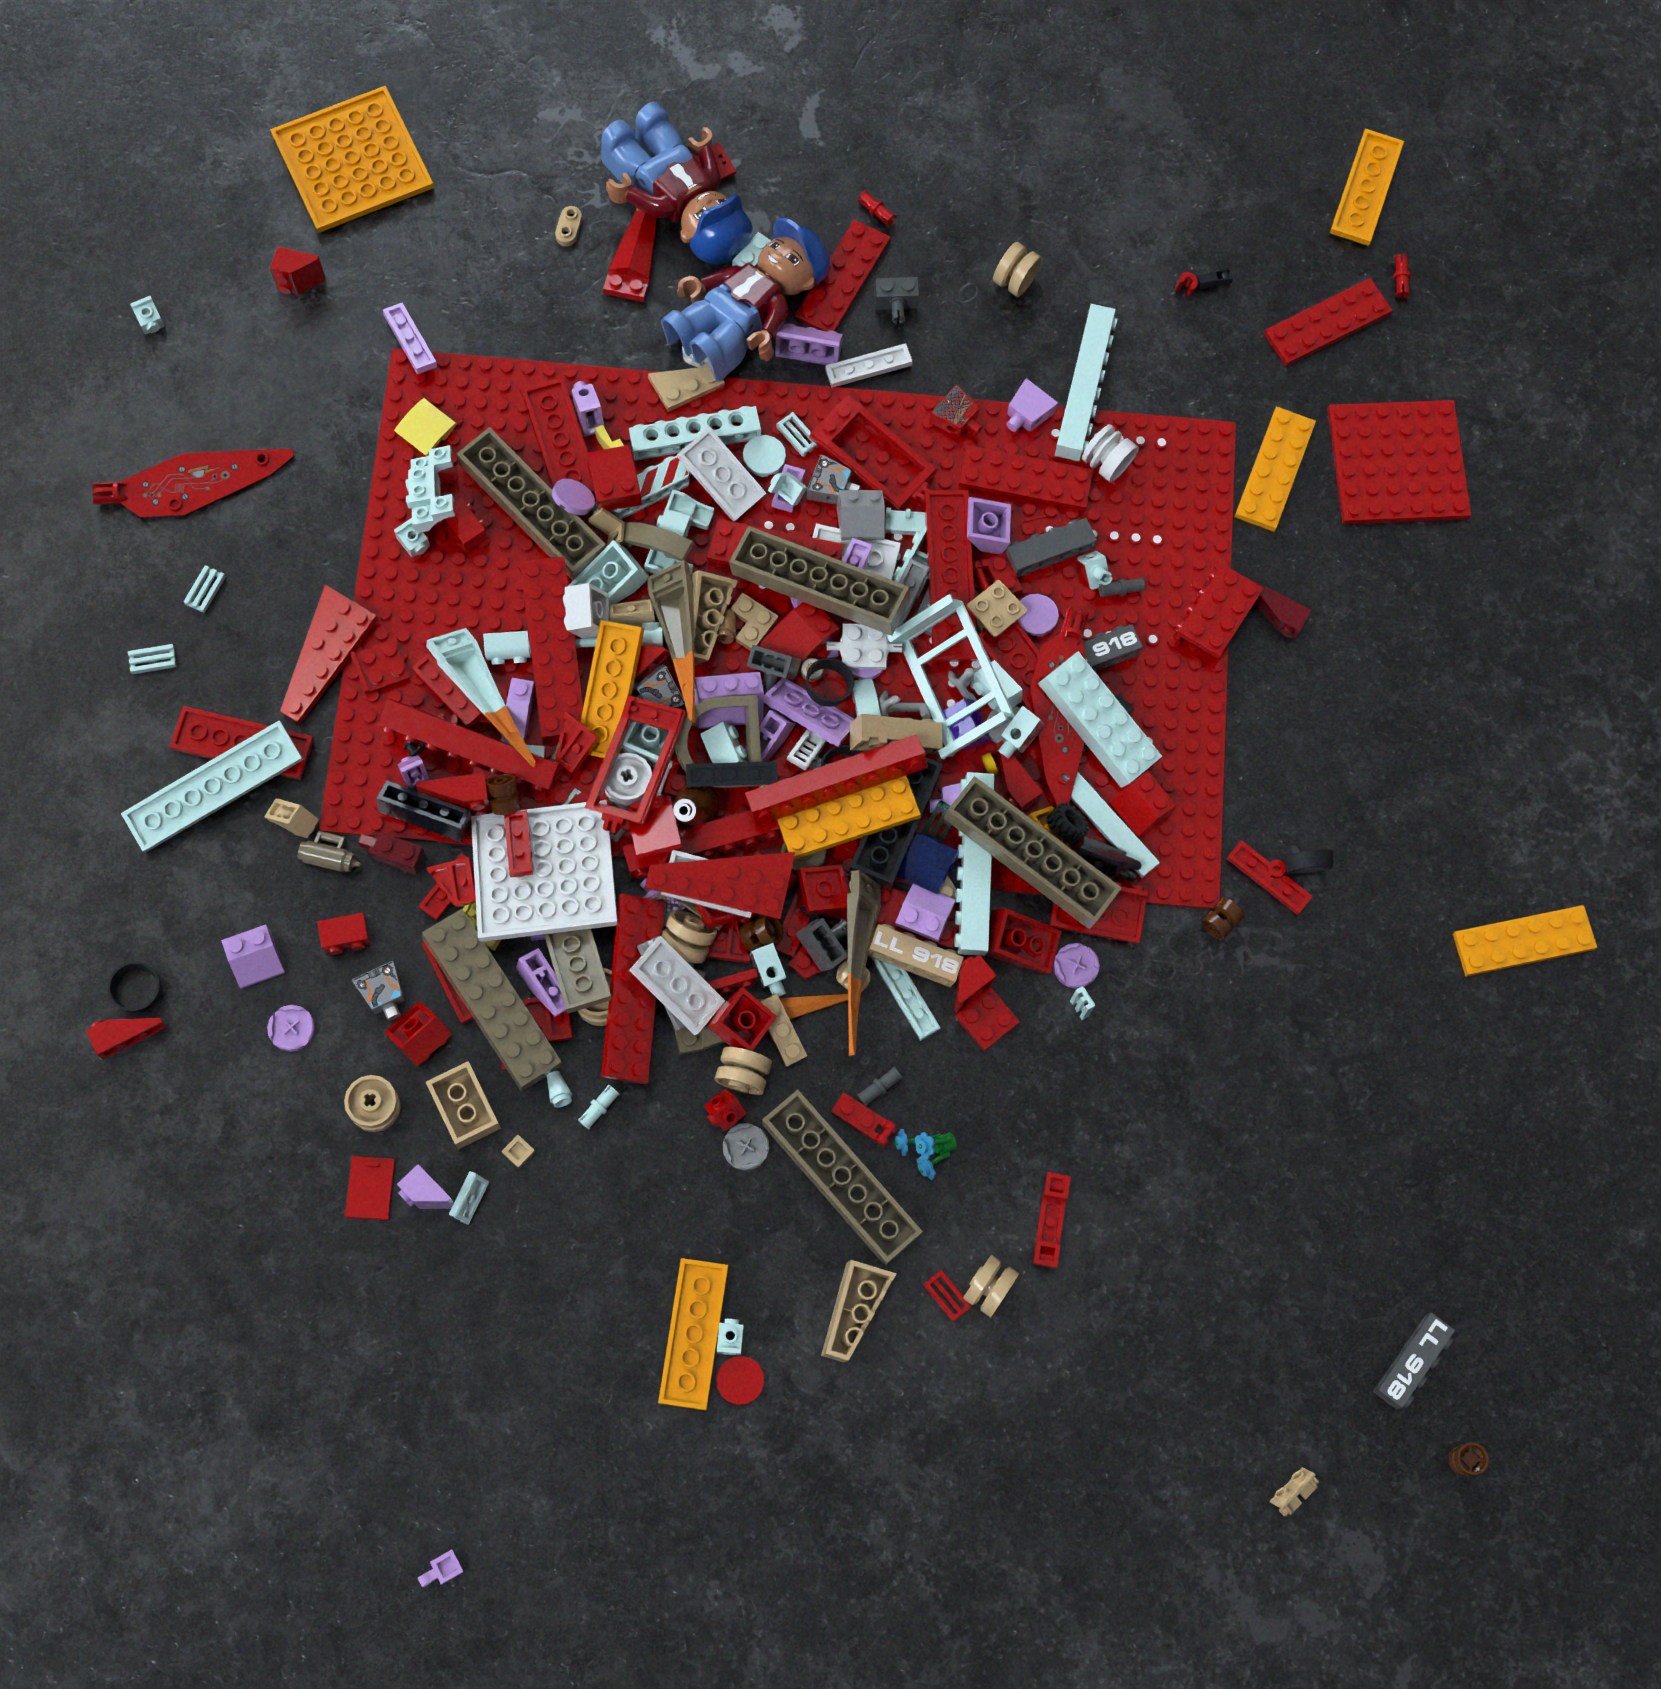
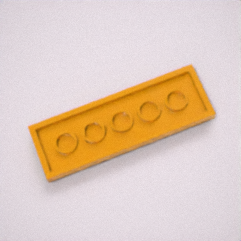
M1365 128L1330 230L1331 234L1369 246L1404 143L1403 140Z
M1276 406L1235 513V518L1275 532L1316 423L1315 420Z
M600 621L581 722L600 737L589 754L591 756L605 757L621 718L627 696L632 695L645 628Z
M905 775L898 779L777 819L788 852H795V860L919 819L921 814Z
M1584 905L1455 931L1453 933L1465 977L1592 951L1597 948Z
M681 1258L658 1404L707 1410L728 1265Z

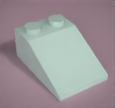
M613 540L568 586L590 583L608 593L610 605L616 604L634 593L647 580L649 575L625 547Z

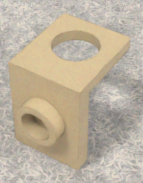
M604 508L599 509L589 518L588 522L608 535L607 546L617 534L618 537L615 541L619 544L623 541L624 521Z

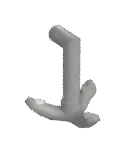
M981 665L976 669L967 668L959 679L956 678L952 670L948 673V679L951 684L956 686L961 695L967 700L977 701L975 696L966 687L974 680V673L982 668Z
M884 691L879 698L881 716L888 717V713L899 711L920 712L922 719H930L931 717L926 703H898L901 698L895 695L888 699L889 693L887 691Z

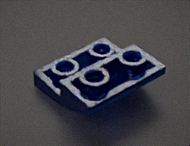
M917 833L897 876L933 893L940 894L947 874L953 868L959 850L921 833Z

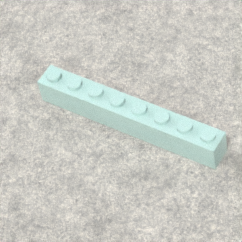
M1095 304L1090 305L1054 456L1080 461L1081 453H1084L1089 441H1085L1086 435L1090 436L1093 423H1089V420L1095 417L1097 408L1093 403L1094 400H1099L1101 388L1097 386L1098 382H1103L1105 370L1101 369L1102 365H1107L1109 357L1106 347L1111 348L1113 340L1110 330L1115 331L1118 319L1114 318L1115 309Z
M967 772L965 778L961 779L960 793L974 776L994 790V774ZM958 830V836H962V845H958V858H961V867L957 868V880H961L960 889L956 891V902L960 903V909L955 914V925H959V933H955L954 947H958V954L985 956L988 952L991 854Z

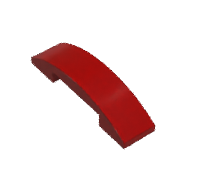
M1047 1172L1033 1260L1035 1265L1057 1269L1064 1212L1071 1176Z

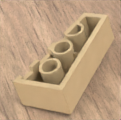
M700 570L690 574V579L693 583L694 665H699L709 660L718 636L719 626L724 620V612L730 603L731 593L738 581Z
M861 714L850 723V750L869 751L917 734L925 753L936 754L938 750L942 749V723L934 722L933 719L913 720L912 718Z
M854 1260L846 1263L821 1356L840 1362L849 1361L896 1273Z

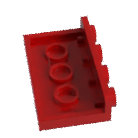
M1224 564L1221 565L1219 570L1214 569L1208 578L1211 582L1207 587L1203 585L1197 595L1200 599L1197 603H1191L1186 612L1188 617L1186 620L1181 619L1175 628L1178 632L1175 637L1176 639L1180 640L1182 637L1219 659L1264 589Z
M1115 882L1121 887V890L1090 929L1053 902L1049 926L1139 944L1146 901L1150 893L1144 891L1145 888L1140 886L1127 888L1122 887V883Z

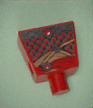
M957 384L930 413L929 422L955 437H961L966 430L977 436L983 428V425L976 420L979 414V407Z

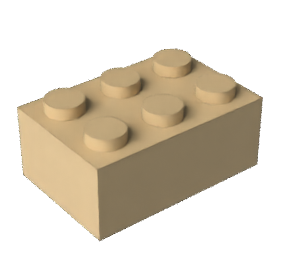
M469 1061L426 1081L458 1150L501 1129Z

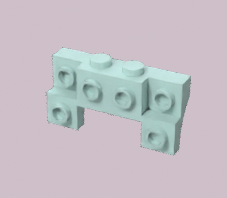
M450 445L429 449V456L411 459V469L408 470L409 479H406V487L409 495L406 496L408 508H412V525L416 533L429 531L437 522L455 516L453 495L441 496L440 478L437 473L446 468L453 467L451 460L453 452Z
M672 489L663 516L659 515L656 526L686 538L691 525L708 530L714 514V508L692 499L683 492ZM650 549L644 569L646 572L656 574L681 561L667 558L663 552ZM689 564L690 574H692L694 568L693 564Z

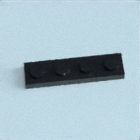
M777 761L686 764L687 787L769 785L778 782Z

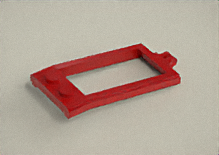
M849 395L809 435L810 440L827 451L843 466L849 468L852 471L851 473L871 490H882L884 501L896 511H902L911 500L913 502L918 500L925 504L923 494L925 490H929L928 482L936 474L937 468ZM858 417L922 470L898 497L834 444L839 436Z
M627 696L621 718L584 807L591 811L602 813L601 819L604 820L603 830L609 831L611 827V832L617 833L620 825L624 826L626 820L645 825L681 734L687 715L686 711ZM632 721L669 731L637 813L599 803Z

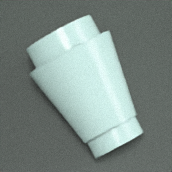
M553 1071L547 1074L550 1102L557 1108L570 1104L572 1102V1093L560 1072Z

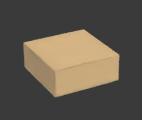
M517 1135L501 1152L517 1168H520L535 1153V1150Z

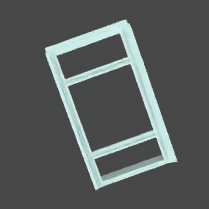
M949 594L897 627L892 636L887 634L890 643H902V651L934 722L942 723V741L945 747L938 750L941 759L948 756L953 757L959 750L1015 717L963 601L953 599L952 595ZM957 612L964 630L918 658L911 640ZM968 636L992 692L946 720L922 665ZM996 698L1002 712L955 740L950 726Z

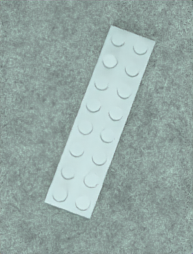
M279 720L125 810L121 815L141 850L146 853L301 762L303 758Z

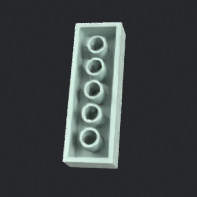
M1079 651L1038 683L1121 788L1130 784L1162 757Z

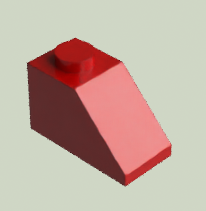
M641 646L634 681H641L671 655L670 651L664 647Z

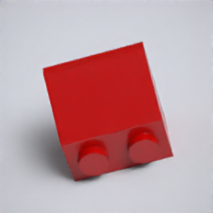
M277 246L270 270L276 287L280 292L299 295L325 281L326 277L318 255Z
M1149 771L1131 782L1109 803L1137 838L1171 815L1176 806Z
M977 955L975 958L970 956L961 964L954 1006L956 1014L994 984L997 975L980 955Z
M741 987L717 1011L707 1027L729 1046L753 1051L777 1016L746 989Z
M420 1001L384 1032L416 1066L425 1062L430 1057V1054L438 1047L444 1045L452 1035L440 1019Z

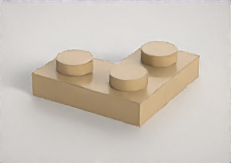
M744 593L740 595L730 609L736 613V617L746 623L735 637V641L750 651L752 645L759 646V643L779 620L778 615Z

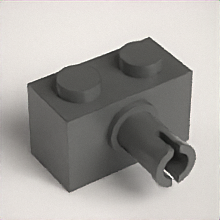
M918 277L876 278L874 291L876 310L892 309V322L897 324L898 316L899 324L905 322L904 309H917Z
M752 645L746 666L763 671L762 685L765 695L776 684L777 678L782 677L796 680L802 659Z
M823 918L813 920L795 933L820 971L830 970L848 957L838 941L848 933L845 927L847 922L843 919L831 929Z

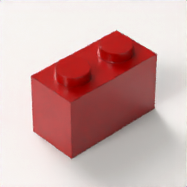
M461 497L454 501L453 510L455 516L443 519L442 522L465 553L487 540L486 530L488 528L481 518L478 520L475 517V510L469 502L465 503Z
M363 912L317 921L321 948L325 953H329V955L340 954L343 952L342 950L346 949L361 950L366 945H371L367 918Z

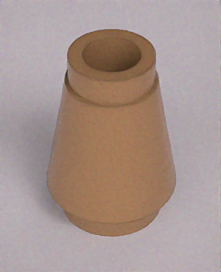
M726 609L724 612V620L719 626L716 639L720 643H732L736 637V613L733 610Z

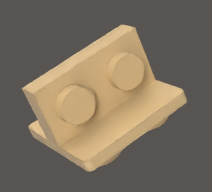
M997 580L967 604V609L977 619L976 629L980 633L988 630L993 637L999 636L1027 613V608L1000 580Z

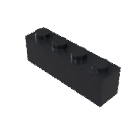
M387 780L377 796L379 813L459 842H463L471 826L470 810Z

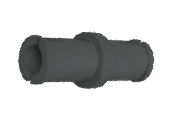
M1142 577L1131 580L1118 579L1117 582H1111L1108 585L1099 584L1101 598L1118 594L1126 596V593L1145 590V583Z
M893 1067L879 1079L875 1078L872 1081L873 1083L861 1093H858L857 1096L862 1104L867 1106L881 1094L885 1095L887 1093L886 1090L903 1078L897 1069Z

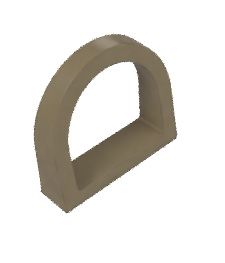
M757 695L716 697L695 705V720L702 713L710 709L744 707L748 762H761ZM688 713L675 747L678 761L685 772L686 764H694L687 747L688 733L693 724L689 720ZM762 785L709 786V787H713V788H732V787H750V786H762Z

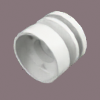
M1111 424L1105 426L1092 438L1081 458L1086 463L1090 462V467L1093 469L1102 463L1099 474L1110 483L1115 481L1126 470L1139 450V447L1128 438L1118 443L1122 433L1120 431L1115 432V427Z

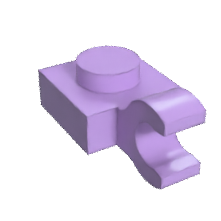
M451 1549L432 1560L430 1564L433 1569L419 1576L418 1580L422 1587L427 1586L436 1579H439L442 1585L464 1571Z

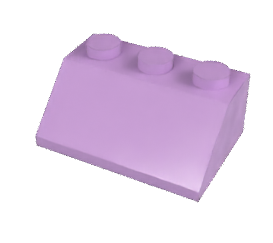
M784 324L776 334L775 356L824 365L839 362L843 334L835 331H821L813 327L803 328L794 324Z
M760 672L695 677V705L716 697L757 695L759 723H762L764 690ZM744 707L710 709L696 719L698 729L712 728L721 722L733 726L746 725Z

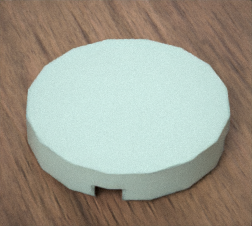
M760 435L750 439L743 451V461L747 470L760 477L777 474L783 468L786 460L785 448L782 443L775 437Z

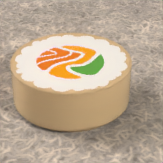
M810 658L803 662L801 674L805 680L809 667L817 659ZM823 669L814 672L810 676L809 681L815 682L819 680L823 675Z

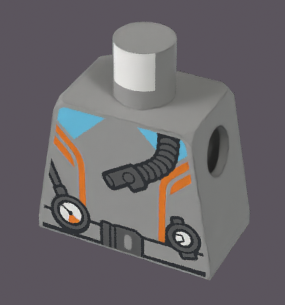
M820 455L807 488L806 499L837 505L839 490H860L861 486L850 482L852 471L849 468L824 455Z
M664 664L657 667L635 685L639 693L636 698L673 708L685 704L682 695Z
M393 961L352 979L374 1014L384 1011L388 1021L394 1020L401 1015L397 1005L404 1002L405 998L398 971Z

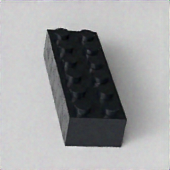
M926 757L928 768L906 775L921 818L863 836L851 863L849 875H851V871L860 870L878 883L881 888L889 891L892 890L943 767L942 763Z

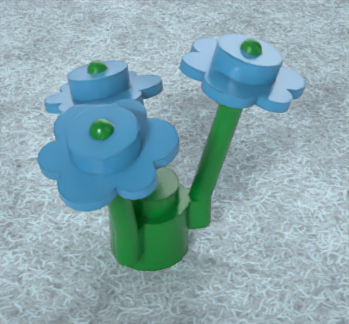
M900 1129L898 1136L895 1138L896 1147L898 1150H901L902 1156H906V1152H908L907 1144L916 1143V1151L918 1154H921L917 1158L918 1170L923 1176H927L931 1180L936 1175L933 1166L941 1160L950 1157V1152L954 1151L957 1147L955 1137L950 1132L942 1135L939 1133L933 1136H928L926 1132H922L921 1135H917L915 1138L907 1139L904 1129ZM935 1152L940 1153V1155L932 1161L928 1160L930 1156L933 1155Z

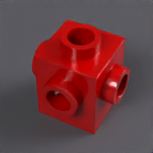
M727 1089L714 1096L704 1106L709 1113L707 1119L714 1127L719 1125L724 1131L734 1126L746 1114L737 1098Z

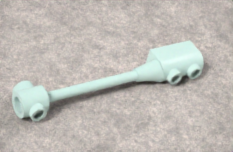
M642 623V628H645L641 646L664 647V634L660 623ZM529 631L483 634L485 657L487 661L491 660L492 665L505 664V659H513L514 663H526L527 658L532 657ZM597 638L575 639L576 648L595 647Z

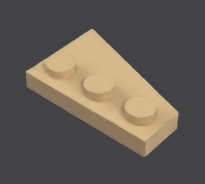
M711 366L648 374V379L668 412L716 391L717 388L725 384L723 379L720 382L715 380Z

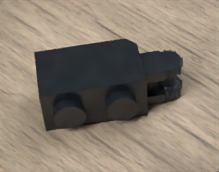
M1085 836L1078 852L1079 856L1112 881H1117V878L1134 882L1137 879V875L1132 871L1122 868V866L1133 870H1139L1142 866L1138 860L1126 856L1127 852Z

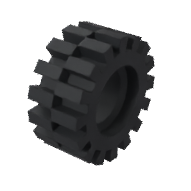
M1063 802L1047 816L1046 821L1050 824L1048 827L1053 830V835L1058 836V840H1063L1064 844L1068 843L1070 846L1076 845L1088 834L1089 827L1087 826L1089 824L1084 821L1086 818L1080 815L1081 812L1075 810L1076 807L1073 805L1070 807L1069 803L1065 804Z

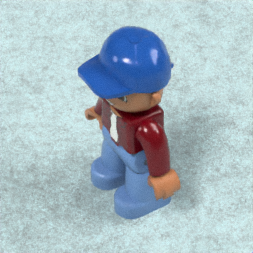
M654 101L646 104L638 112L635 120V132L625 120L619 119L611 123L602 134L601 159L603 164L622 184L614 182L613 179H608L606 191L610 200L618 204L629 202L639 210L655 218L669 217L675 223L681 221V240L684 243L690 242V249L696 257L708 264L718 265L731 262L751 241L753 226L748 215L743 211L741 199L736 193L728 198L726 195L716 192L720 185L721 176L711 149V130L703 127L701 142H697L690 137L688 138V147H685L679 133L669 122L668 112L658 102ZM692 154L699 156L700 164L692 157Z
M779 218L773 225L774 237L759 254L758 268L747 263L743 266L727 267L700 278V281L694 276L681 279L678 283V296L682 298L690 297L692 304L681 312L672 310L661 320L667 343L672 345L680 338L685 354L687 356L692 354L694 361L698 364L708 357L717 382H720L742 362L747 349L753 350L759 346L760 359L766 362L770 360L774 354L772 341L775 339L778 331L781 330L788 316V304L783 295H797L804 290L814 288L824 280L830 270L831 258L827 249L817 234L806 226H799L787 218Z

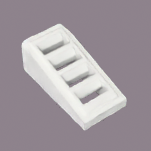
M806 730L786 760L806 771L823 750L827 741L816 733ZM809 740V741H811L812 743L816 744L817 746H814V745H812L811 743H809V742H807V741ZM804 745L807 746L808 748L812 749L813 752L810 751V750H808L807 748H805V747H803V746H804ZM800 750L803 751L804 753L808 754L809 757L805 756L804 754L800 753L799 751H800ZM795 755L804 759L806 762H803L800 759L796 758Z

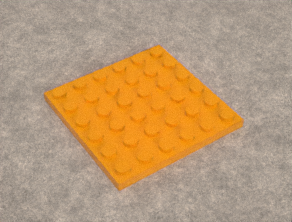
M386 86L270 129L318 233L434 188L430 175Z

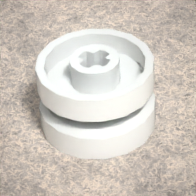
M618 754L605 787L606 797L613 805L621 809H627L626 806L631 805L633 802L642 801L652 776L651 768L647 761L637 754Z

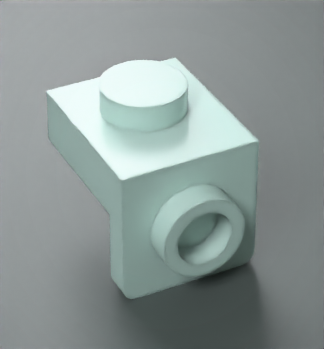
M785 472L778 473L772 478L768 491L770 493H778L792 506H795L799 503L807 487L792 474Z

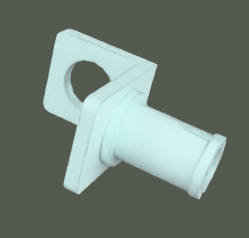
M1094 551L1077 557L1078 561L1085 565L1090 589L1099 588V584L1108 585L1111 583L1112 574L1108 571L1106 557L1103 554Z

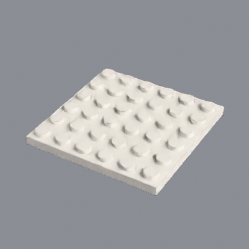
M601 800L599 803L607 805V800ZM586 802L526 809L529 819L533 875L512 878L509 875L504 815L492 813L471 816L479 942L616 926L618 924L610 830H603L604 820L601 819L602 813L584 808Z

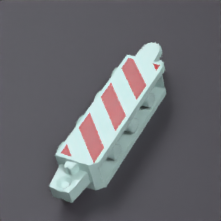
M670 456L656 466H649L644 472L637 475L642 505L608 512L622 520L670 496L672 489L680 491L688 487L692 474L677 456ZM597 501L591 509L593 514L598 511Z

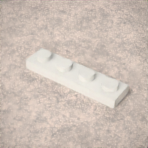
M905 343L826 365L825 371L833 388L912 366V359Z

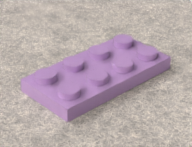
M785 678L777 682L764 695L762 700L771 709L779 711L790 720L801 724L810 732L816 733L830 744L839 746L850 735V723L855 720L834 706L827 707L814 702L808 695L807 690Z

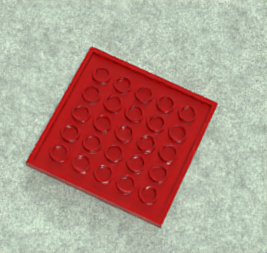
M1454 400L1337 404L1328 406L1327 411L1342 524L1458 520L1471 517Z

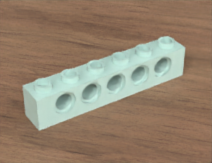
M743 406L730 411L721 410L713 414L702 413L690 418L679 417L672 421L661 420L649 425H635L629 428L634 461L679 453L708 427L712 429L725 445L749 441L761 435L756 406ZM738 422L741 423V425L734 426L733 423ZM718 426L720 429L714 430L712 427ZM692 430H698L699 432H698V433H691L690 431H692ZM672 433L678 434V436L671 437L669 435ZM650 437H655V438H657V439L654 440V441L648 440V438H650Z

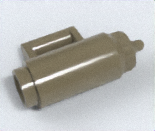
M318 831L314 842L302 841L298 849L297 857L303 863L339 872H350L353 867L361 866V863L355 860L354 853L343 849L346 837ZM322 840V841H326V842L338 844V846H337V847H333V846L321 844L320 841Z

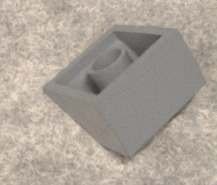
M839 490L837 516L841 540H852V538L858 540H884L885 504L882 490Z

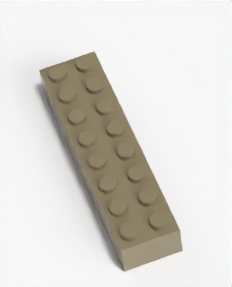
M490 427L457 453L459 465L550 558L565 556L566 573L572 580L606 548V544L577 515L568 513L564 510V506L556 504L552 497V489Z
M750 526L747 527L729 561L732 575L891 636L911 600L909 586Z
M975 776L943 817L1088 929L1097 922L1121 890L1118 884Z
M462 909L422 932V940L521 1092L545 1078L547 1074L561 1068L562 1061L485 943L479 942L477 931Z
M798 1089L762 1119V1126L885 1267L922 1235L923 1231Z

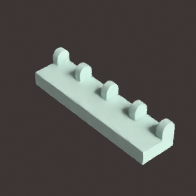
M886 508L885 533L915 535L917 531L921 532L923 527L926 526L925 512H911L910 509L896 511Z

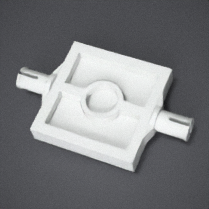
M843 624L840 642L827 641V651H840L842 662L850 669L886 670L888 653H902V643H889L887 634L862 624Z

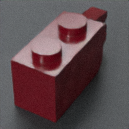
M379 832V835L375 834L374 838L362 834L358 842L361 847L368 849V854L372 855L376 861L415 875L418 874L426 855L422 846Z

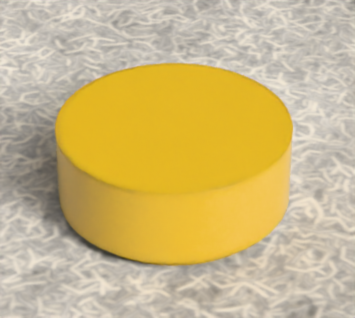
M990 753L982 755V761L987 773L998 774L992 755Z

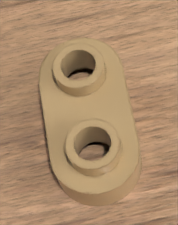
M568 206L561 212L555 235L557 242L562 246H571L576 242L582 223V214L577 207Z

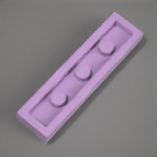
M403 303L383 309L385 319L416 373L420 374L436 368V360Z

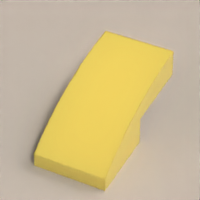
M603 425L595 428L596 438L603 449L624 446L620 439L612 442Z

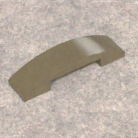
M637 522L625 523L624 539L620 543V545L628 548L636 545L663 552L667 558L679 561L686 559L694 544L691 540L669 530Z

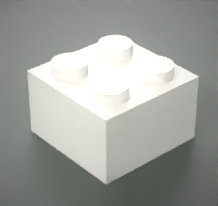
M590 583L565 587L563 603L566 607L564 624L567 631L581 638H597L600 621H609L608 593Z

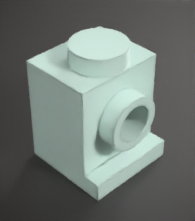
M151 296L130 304L145 335L157 332L160 328L165 327Z
M412 518L394 529L397 540L412 558L423 554L430 546L428 538L423 532H415Z
M725 1319L724 1323H719L717 1354L741 1356L743 1325L739 1324V1320ZM728 1332H733L735 1334V1338L733 1340H728L726 1338V1334Z

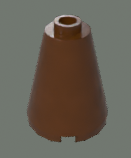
M686 785L677 793L674 800V815L687 827L713 821L719 810L716 794L708 787H687Z

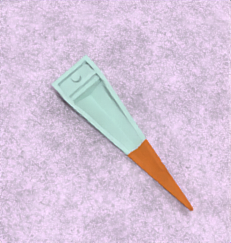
M467 628L427 640L426 647L436 658L437 665L526 761L535 768L536 761L520 735L497 689L477 641Z

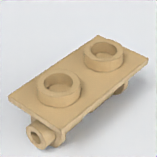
M1302 1467L1292 1475L1291 1480L1284 1487L1276 1491L1275 1496L1269 1502L1279 1507V1511L1283 1516L1292 1515L1302 1504L1297 1496L1300 1494L1306 1500L1318 1488L1317 1484L1319 1481L1314 1477L1315 1473Z

